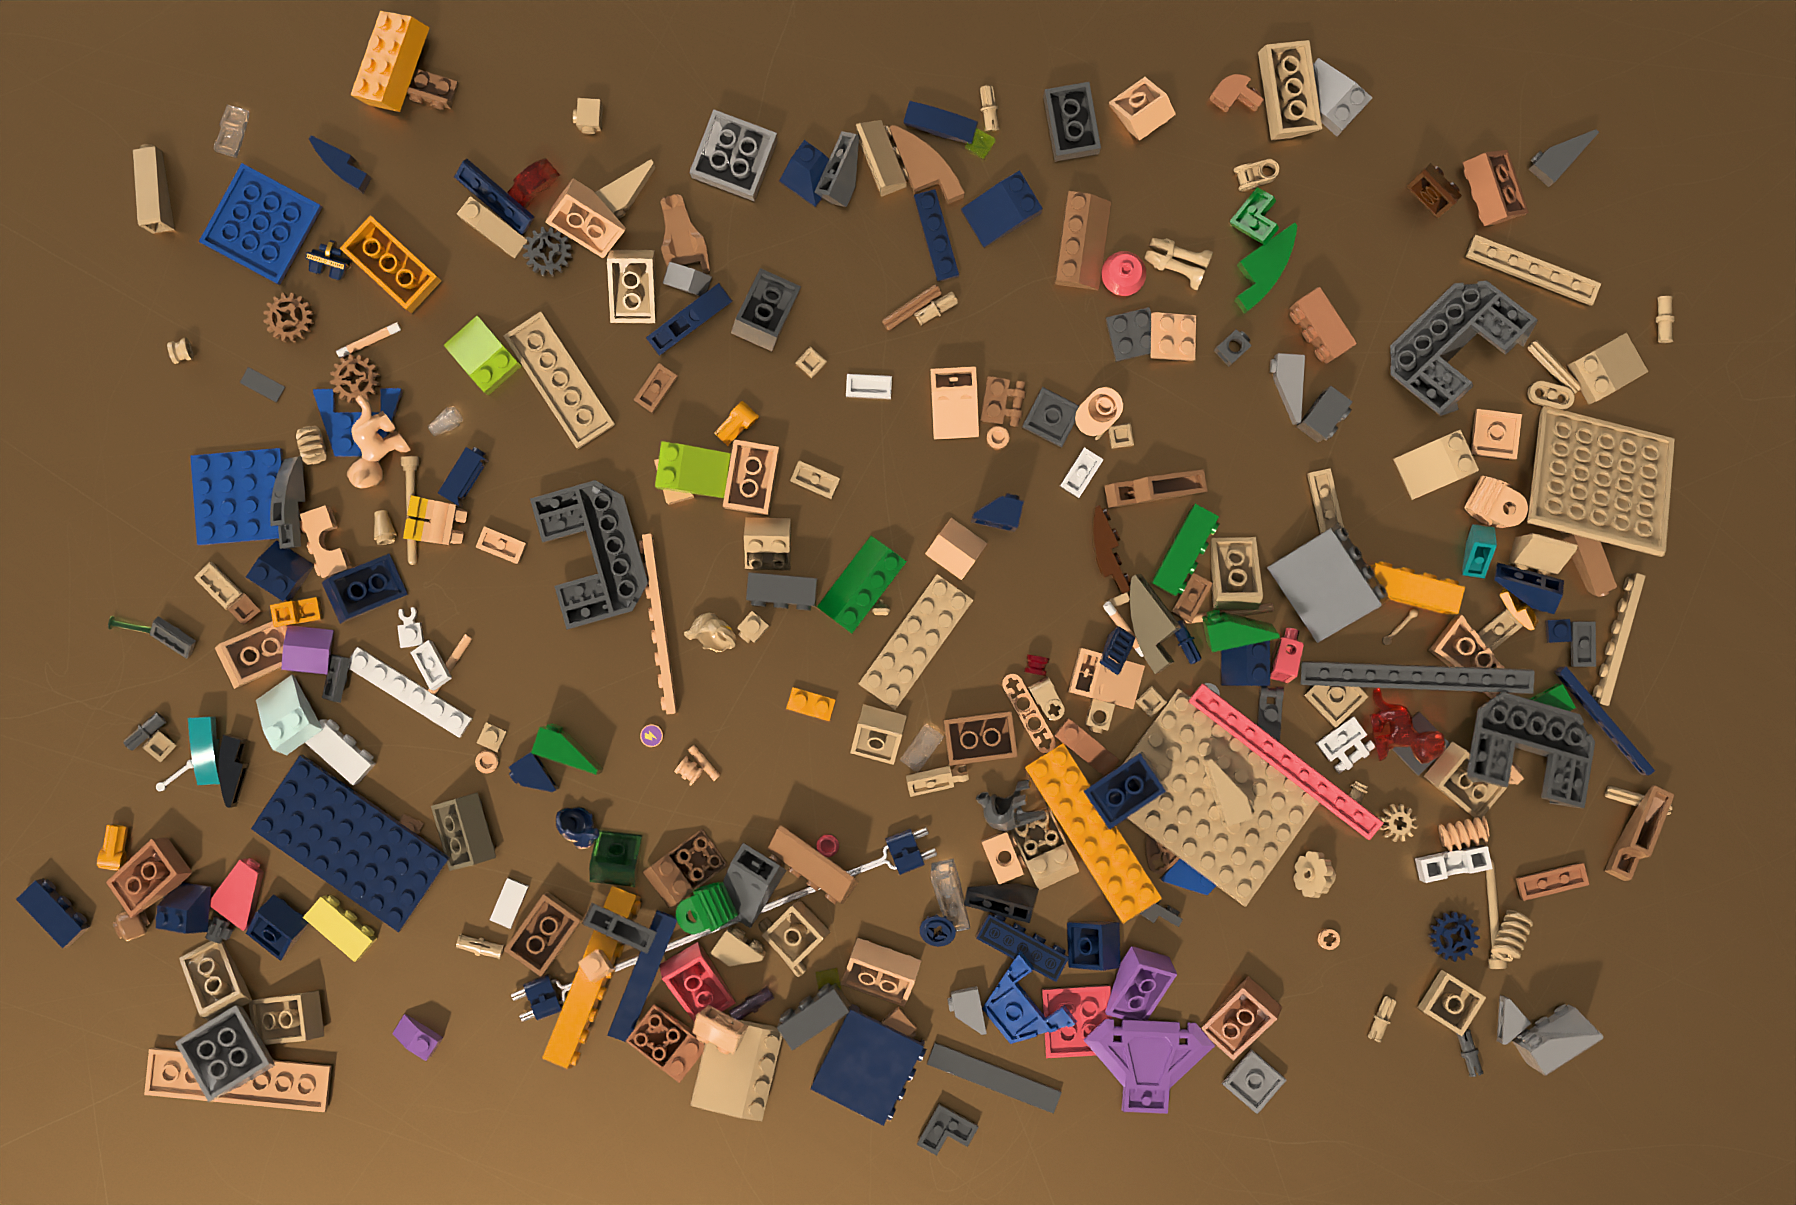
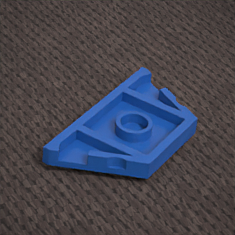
M1181 859L1159 878L1163 882L1204 895H1208L1216 887L1215 884Z

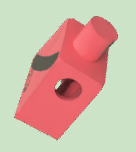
M1286 628L1284 637H1281L1276 642L1270 661V679L1289 683L1297 677L1304 643L1297 641L1299 630Z

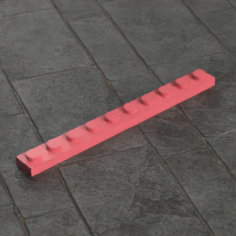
M1204 683L1199 686L1188 700V702L1366 839L1370 840L1383 825L1381 819Z

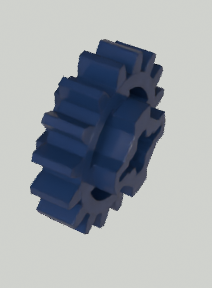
M1452 911L1451 917L1447 913H1443L1444 919L1436 918L1437 926H1430L1434 930V933L1428 934L1429 937L1434 939L1430 946L1438 947L1435 953L1438 955L1442 954V958L1445 960L1450 956L1451 961L1456 962L1457 956H1459L1464 961L1466 953L1471 956L1473 955L1470 950L1472 947L1478 948L1474 940L1480 939V936L1475 935L1474 932L1479 929L1476 926H1471L1474 921L1470 918L1466 920V915L1463 913L1459 917L1455 911ZM1453 922L1451 926L1444 928L1446 924ZM1465 927H1466V929H1467V931H1468V938H1466V935H1465V932H1464ZM1452 933L1458 936L1457 940L1450 937ZM1440 935H1442L1444 940L1443 946L1440 941ZM1464 945L1462 949L1456 951L1457 947Z

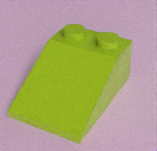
M478 316L473 318L444 344L455 360L487 395H490L522 367Z
M661 441L655 487L661 490L724 498L731 453Z

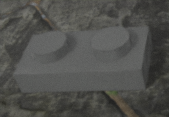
M1571 622V667H1596V622Z

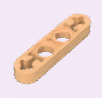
M1016 674L1006 675L1002 681V687L1038 751L1042 753L1050 752L1055 748V738L1025 684ZM1008 679H1017L1019 682L1016 684L1018 691L1023 688L1025 693L1018 694L1013 699L1011 694H1015L1014 690L1006 687L1009 683ZM1021 697L1028 698L1030 702L1026 710H1020L1017 707V701ZM1031 717L1040 719L1041 725L1036 730L1028 727V720ZM1043 728L1047 731L1042 733L1044 738L1051 739L1049 743L1050 748L1048 749L1039 746L1042 742L1039 736L1036 738L1033 736V734L1042 731Z

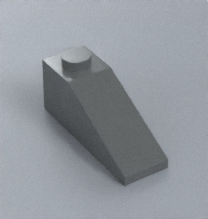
M1595 129L1552 146L1545 152L1539 151L1532 158L1531 162L1534 164L1529 170L1548 187L1551 186L1595 138L1599 131Z
M841 132L816 187L815 193L831 204L847 207L855 189L859 135Z

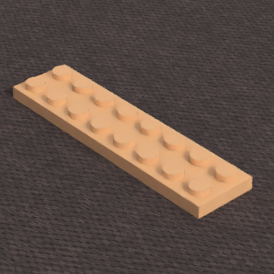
M149 1049L144 1095L208 1101L179 1050ZM273 1060L276 1065L271 1069L212 1100L213 1102L326 1112L332 1065Z

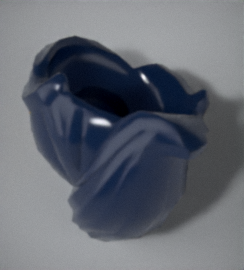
M581 807L565 808L557 812L556 827L559 833L566 840L573 842L576 848L587 849L599 838V830L597 828L594 829L593 815L586 809Z

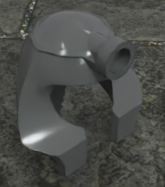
M1030 779L1018 781L1015 792L1006 798L999 797L996 794L989 796L988 792H982L977 795L976 800L983 807L984 818L992 828L1009 831L1030 822L1046 818L1045 811H1022L1021 805L1027 804L1028 797L1026 794L1021 795V790L1031 787Z

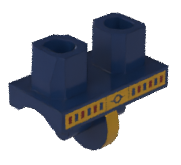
M330 240L328 245L320 244L319 250L313 249L312 252H306L305 259L309 260L310 272L321 274L323 273L324 265L331 266L329 277L336 280L343 279L346 269L351 267L353 260L340 257L343 251L337 248V242L334 240Z

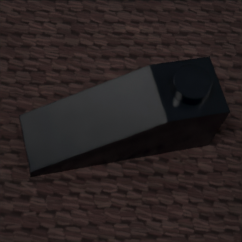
M1019 883L968 887L964 906L1030 923L1039 889Z

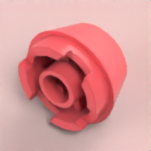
M1128 251L1116 252L1104 262L1102 280L1107 289L1112 293L1120 296L1132 295L1143 286L1146 280V267L1141 258L1136 254Z

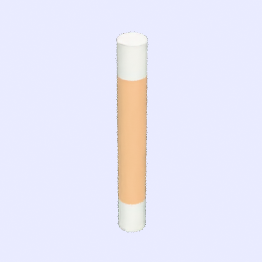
M398 322L337 350L336 353L339 358L345 357L400 331L401 328Z
M1110 601L1106 602L1103 608L1117 626H1120L1135 637L1133 648L1140 657H1143L1144 655L1139 647L1136 635Z

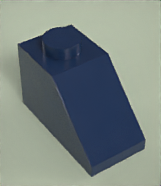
M530 752L509 766L511 770L509 775L515 784L519 783L524 787L554 792L559 789L538 755Z

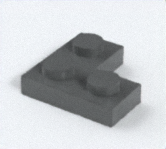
M938 1104L917 1145L936 1156L947 1136L968 1147L979 1126L947 1107Z

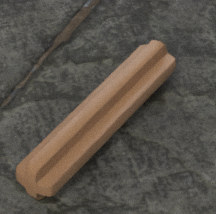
M936 284L931 286L884 318L882 322L885 328L891 330L925 307L930 301L941 296L940 288Z

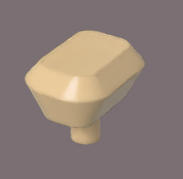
M879 600V604L874 605L872 612L875 615H888L890 609L887 604H884V600Z

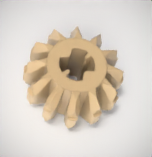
M315 425L297 430V444L303 461L307 465H314L325 461L327 453L320 429Z
M1391 804V812L1387 809L1382 810L1386 817H1379L1384 822L1379 829L1386 830L1383 835L1385 838L1391 836L1393 842H1397L1398 838L1404 842L1406 841L1405 834L1413 837L1414 834L1410 829H1417L1418 826L1412 824V821L1417 820V816H1410L1413 811L1411 808L1405 810L1404 804H1399L1398 808L1395 804ZM1394 820L1402 821V825H1398L1397 828V825L1394 824Z

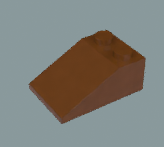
M1431 163L1406 186L1437 218L1451 208L1462 196L1459 193L1460 189L1453 182H1449L1444 177L1443 171Z

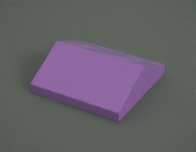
M288 625L283 643L281 669L328 675L334 630Z

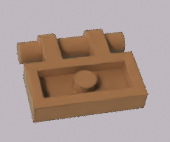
M988 376L980 421L1003 425L1004 416L1011 417L1010 426L1018 427L1019 419L1022 418L1023 411H1021L1022 400L1026 396V391H1024L1025 382L1017 381L1016 388L1009 389V379ZM1007 396L1014 397L1012 409H1005Z

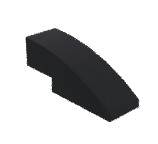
M230 734L223 735L219 755V781L225 806L233 808L237 807L249 763L241 761L247 739Z

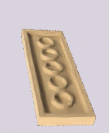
M542 312L534 315L504 335L505 340L577 449L615 426V423Z
M937 574L859 682V685L896 710L973 602V599Z

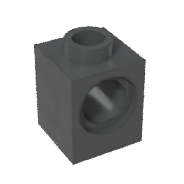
M1236 329L1214 351L1229 367L1252 345L1249 343L1250 338L1243 331L1239 332ZM1230 341H1235L1239 344L1240 349L1238 352L1230 350Z

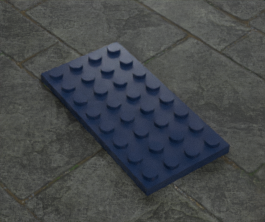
M303 754L298 757L251 828L254 832L397 932L402 930L450 859V857Z

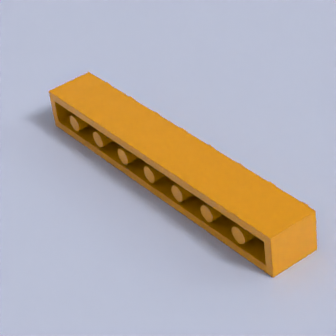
M612 886L603 908L632 920L633 915H637L640 910L641 902L639 900L641 897ZM594 930L582 960L597 949L603 950L614 969H616L614 962L616 957L621 956L624 945L622 942ZM579 966L542 1059L567 1069L578 1064L581 1057L580 1047L582 1043H586L590 1031H588L590 1022H594L599 1010L596 1007L599 1000L602 1001L607 992L606 982L608 978L611 979L615 970L595 983L589 981L583 969Z

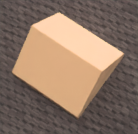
M951 518L925 554L962 580L988 543Z

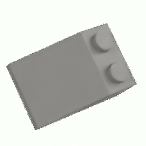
M1318 58L1313 64L1321 123L1338 136L1370 102L1372 97L1356 82Z

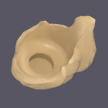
M714 613L701 614L694 620L691 628L684 632V635L689 640L698 638L703 644V649L723 652L736 646V635L732 628L726 622L719 620Z

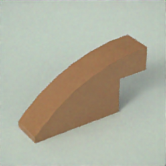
M895 125L889 126L893 143L898 149L900 160L907 171L908 180L914 193L939 184L947 204L964 198L965 193L952 169L932 147Z
M1204 469L1149 476L1134 481L1105 485L1108 508L1208 492Z
M1652 785L1624 828L1604 872L1623 881L1632 880L1639 860L1651 857L1674 794Z

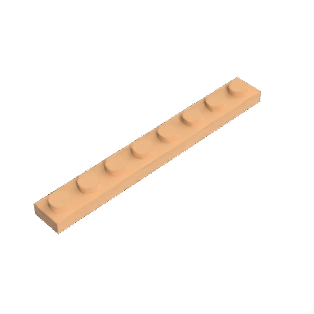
M653 534L642 535L643 540L639 541L640 552L645 554L646 560L643 566L646 576H648L649 585L646 586L645 590L647 599L651 598L652 607L648 608L650 621L654 620L655 629L651 630L653 643H657L658 652H655L656 666L660 665L661 674H658L659 688H663L664 697H661L662 710H666L667 714L678 713L654 536Z

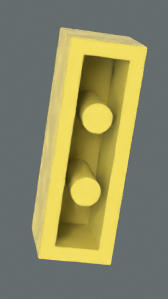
M332 895L321 896L303 918L354 962L359 960L377 940L374 936L375 932L365 924L362 926L357 921V916L354 913L339 906L340 902Z

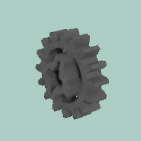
M541 227V233L539 234L535 230L532 231L534 237L526 238L529 241V245H523V248L528 251L523 254V257L530 259L526 263L527 266L531 267L534 265L533 272L537 273L541 270L542 276H546L547 272L554 276L555 270L562 273L561 266L568 267L569 264L566 259L572 258V255L568 253L572 246L566 245L569 241L567 236L561 238L563 233L557 231L555 234L553 227H550L548 232H546L544 227ZM550 238L558 240L560 244L551 243ZM540 240V243L537 246V248H534L536 243ZM547 245L552 250L549 252V259L544 254ZM561 255V258L559 259V261H558L557 263H555V261H556V259L558 258V256ZM535 259H542L546 266L538 264Z

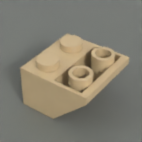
M745 517V569L790 570L791 518Z
M729 926L711 951V954L726 965L734 966L761 961L766 951L763 949L765 946L758 940L753 939L751 941L745 937L746 932L741 928Z

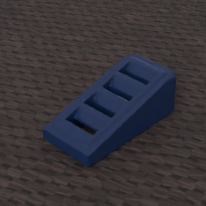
M1117 626L1108 635L1099 663L1118 675L1131 651L1135 637L1120 626Z

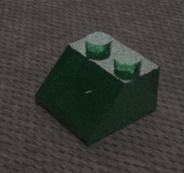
M599 830L600 835L595 840L589 864L590 882L635 887L639 869L642 835Z

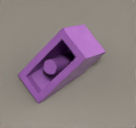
M407 1014L403 1015L392 1033L407 1050L425 1061L432 1057L443 1039L442 1036Z

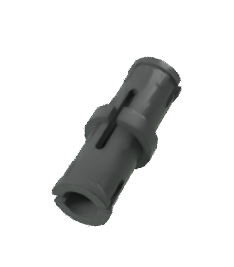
M1466 1029L1463 1036L1456 1033L1462 1049L1460 1053L1462 1058H1465L1469 1077H1475L1476 1073L1482 1075L1484 1072L1477 1055L1479 1050L1475 1048L1471 1030Z

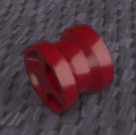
M1027 654L1028 665L1025 667L1024 672L1046 676L1047 671L1045 667L1049 663V658Z

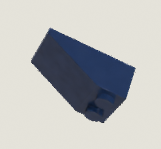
M1020 170L1002 180L961 209L983 248L1039 216L1043 210Z
M390 554L331 576L322 582L340 624L408 595Z
M1142 751L1083 792L1110 830L1165 793L1168 788Z

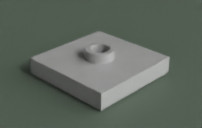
M1251 1049L1222 1084L1258 1114L1285 1083L1286 1078Z

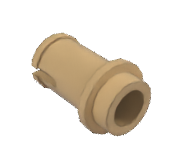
M1355 781L1354 785L1351 784L1353 788L1349 796L1358 803H1361L1365 793L1368 794V786Z

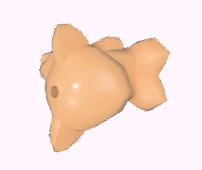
M359 395L356 401L362 408V415L353 425L351 432L355 443L361 449L362 458L354 462L347 470V477H349L350 482L355 487L367 488L378 485L383 481V470L378 461L386 453L394 449L400 452H408L410 448L397 431L390 433L384 438L377 432L379 429L391 432L396 428L383 411L372 416L370 403L364 396Z

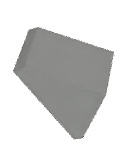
M669 262L662 283L697 296H702L708 291L712 276Z
M1500 995L1497 1041L1501 1044H1508L1528 1027L1531 1022L1509 998Z

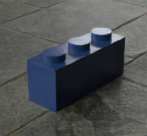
M44 878L35 880L16 900L62 949L71 946L90 928L86 923L87 919L81 913H76L71 907V902L55 891L56 887L51 881Z

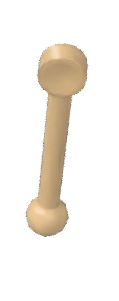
M1411 609L1409 615L1389 636L1383 637V644L1390 645L1392 638L1412 618L1418 616V611Z

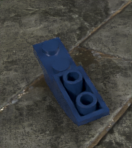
M718 283L648 335L646 339L660 356L730 304L732 299L721 284Z

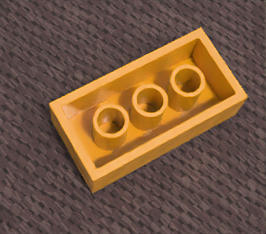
M380 11L351 96L370 106L400 112L430 27L412 16Z
M371 215L340 247L348 257L411 314L442 281Z
M1381 561L1370 565L1379 584H1382L1387 590L1389 600L1446 615L1459 613L1465 587L1459 586V581L1452 579H1440L1439 581L1436 580V575L1428 573L1416 575L1413 569L1405 567L1393 569V564Z

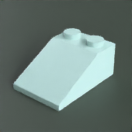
M290 675L256 700L263 732L274 751L288 755L323 730L294 675Z

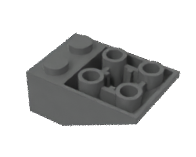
M744 843L733 858L723 883L738 914L735 919L751 929L787 870Z

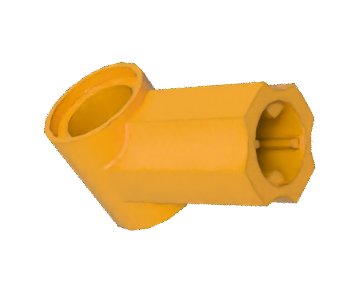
M741 401L730 412L729 418L723 422L714 434L729 447L744 430L746 431L756 422L759 415L744 401Z
M107 825L103 848L99 851L97 858L98 868L118 871L126 864L127 853L124 850L128 827Z

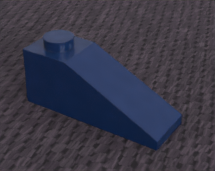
M1498 562L1496 564L1494 579L1496 582L1531 608L1555 614L1563 596L1564 580Z

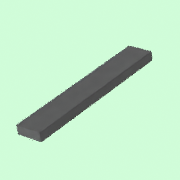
M936 1042L927 1061V1065L1053 1114L1062 1093L1060 1090Z

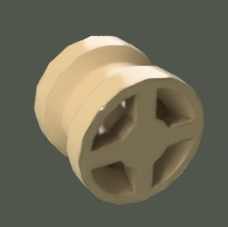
M183 338L177 343L173 341L167 343L169 356L174 364H178L184 359L188 361L193 360V350L187 338Z

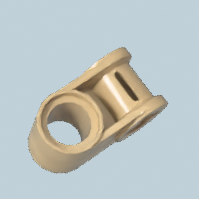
M1266 159L1234 168V173H1237L1240 183L1239 191L1250 190L1273 182L1279 173L1278 163L1272 159ZM1271 167L1274 175H1264L1262 168Z
M1048 676L1028 687L1032 697L1047 719L1055 721L1063 716L1065 711L1064 705ZM1052 704L1054 707L1058 706L1060 708L1057 711L1058 716L1048 713L1051 709L1049 705Z

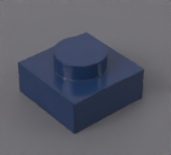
M1570 619L1545 620L1547 643L1572 642Z

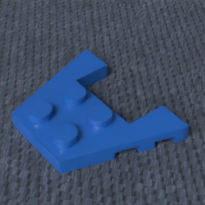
M381 388L380 412L383 411L391 422L396 414L397 405L403 393L401 388ZM313 389L334 456L362 457L361 449L355 443L351 432L353 425L361 417L362 412H336V397L333 389ZM372 412V416L380 412ZM382 429L377 431L382 438L390 433Z
M1022 952L1017 955L982 1008L1010 1044L1037 1037V1035L1042 1033H1051L1066 1026L1071 1027L1077 1022L1065 1005L1048 1017H1045L1018 984L1020 979L1034 969Z

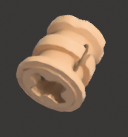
M686 756L674 772L682 774V778L684 780L687 778L690 781L689 785L692 786L705 768H698L697 763L694 761L690 762L689 757Z

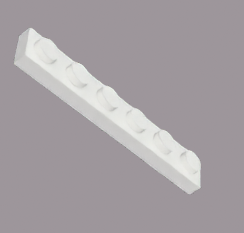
M357 647L350 657L348 666L350 670L457 737H462L472 721V717L440 697L433 695L424 687L360 647Z

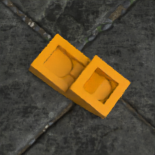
M1503 588L1500 596L1508 610L1523 626L1530 631L1534 630L1539 622L1534 609L1526 603L1521 604L1518 597L1506 588Z
M319 597L270 605L274 627L323 619Z

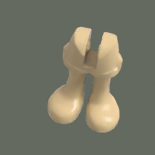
M1152 238L1149 246L1163 252L1164 255L1154 251H1147L1144 259L1153 264L1154 268L1163 271L1167 268L1184 274L1190 279L1191 288L1198 291L1213 252L1210 250H1204L1201 253L1191 252L1175 246L1173 240ZM1173 256L1193 262L1200 268L1181 263L1173 259Z

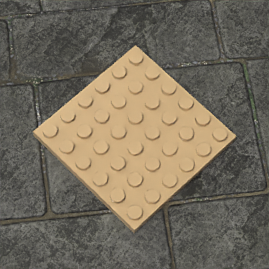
M1544 405L1540 410L1528 523L1662 557L1666 552L1675 438Z

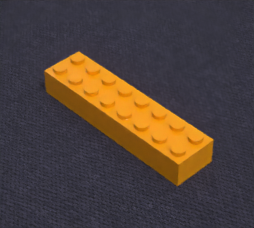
M1064 744L1059 745L1025 767V770L1122 923L1162 899L1117 827L1114 826L1109 830L1083 792L1090 785Z

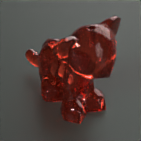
M1375 688L1373 690L1374 703L1381 710L1370 714L1373 735H1380L1385 725H1389L1390 734L1374 737L1379 761L1384 760L1388 756L1389 750L1396 747H1410L1413 756L1421 764L1429 763L1444 753L1446 748L1444 734L1440 731L1418 733L1413 726L1412 715L1407 707L1386 703L1382 698L1381 689Z

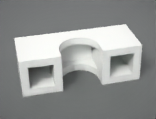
M1484 845L1415 858L1419 880L1425 883L1447 879L1448 876L1454 874H1471L1493 869L1488 846Z

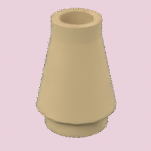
M380 510L375 512L374 539L377 540V544L387 545L394 543L396 532L388 516V511Z

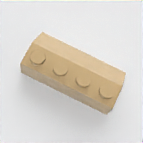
M1309 40L1265 45L1258 52L1271 140L1294 138L1322 130Z

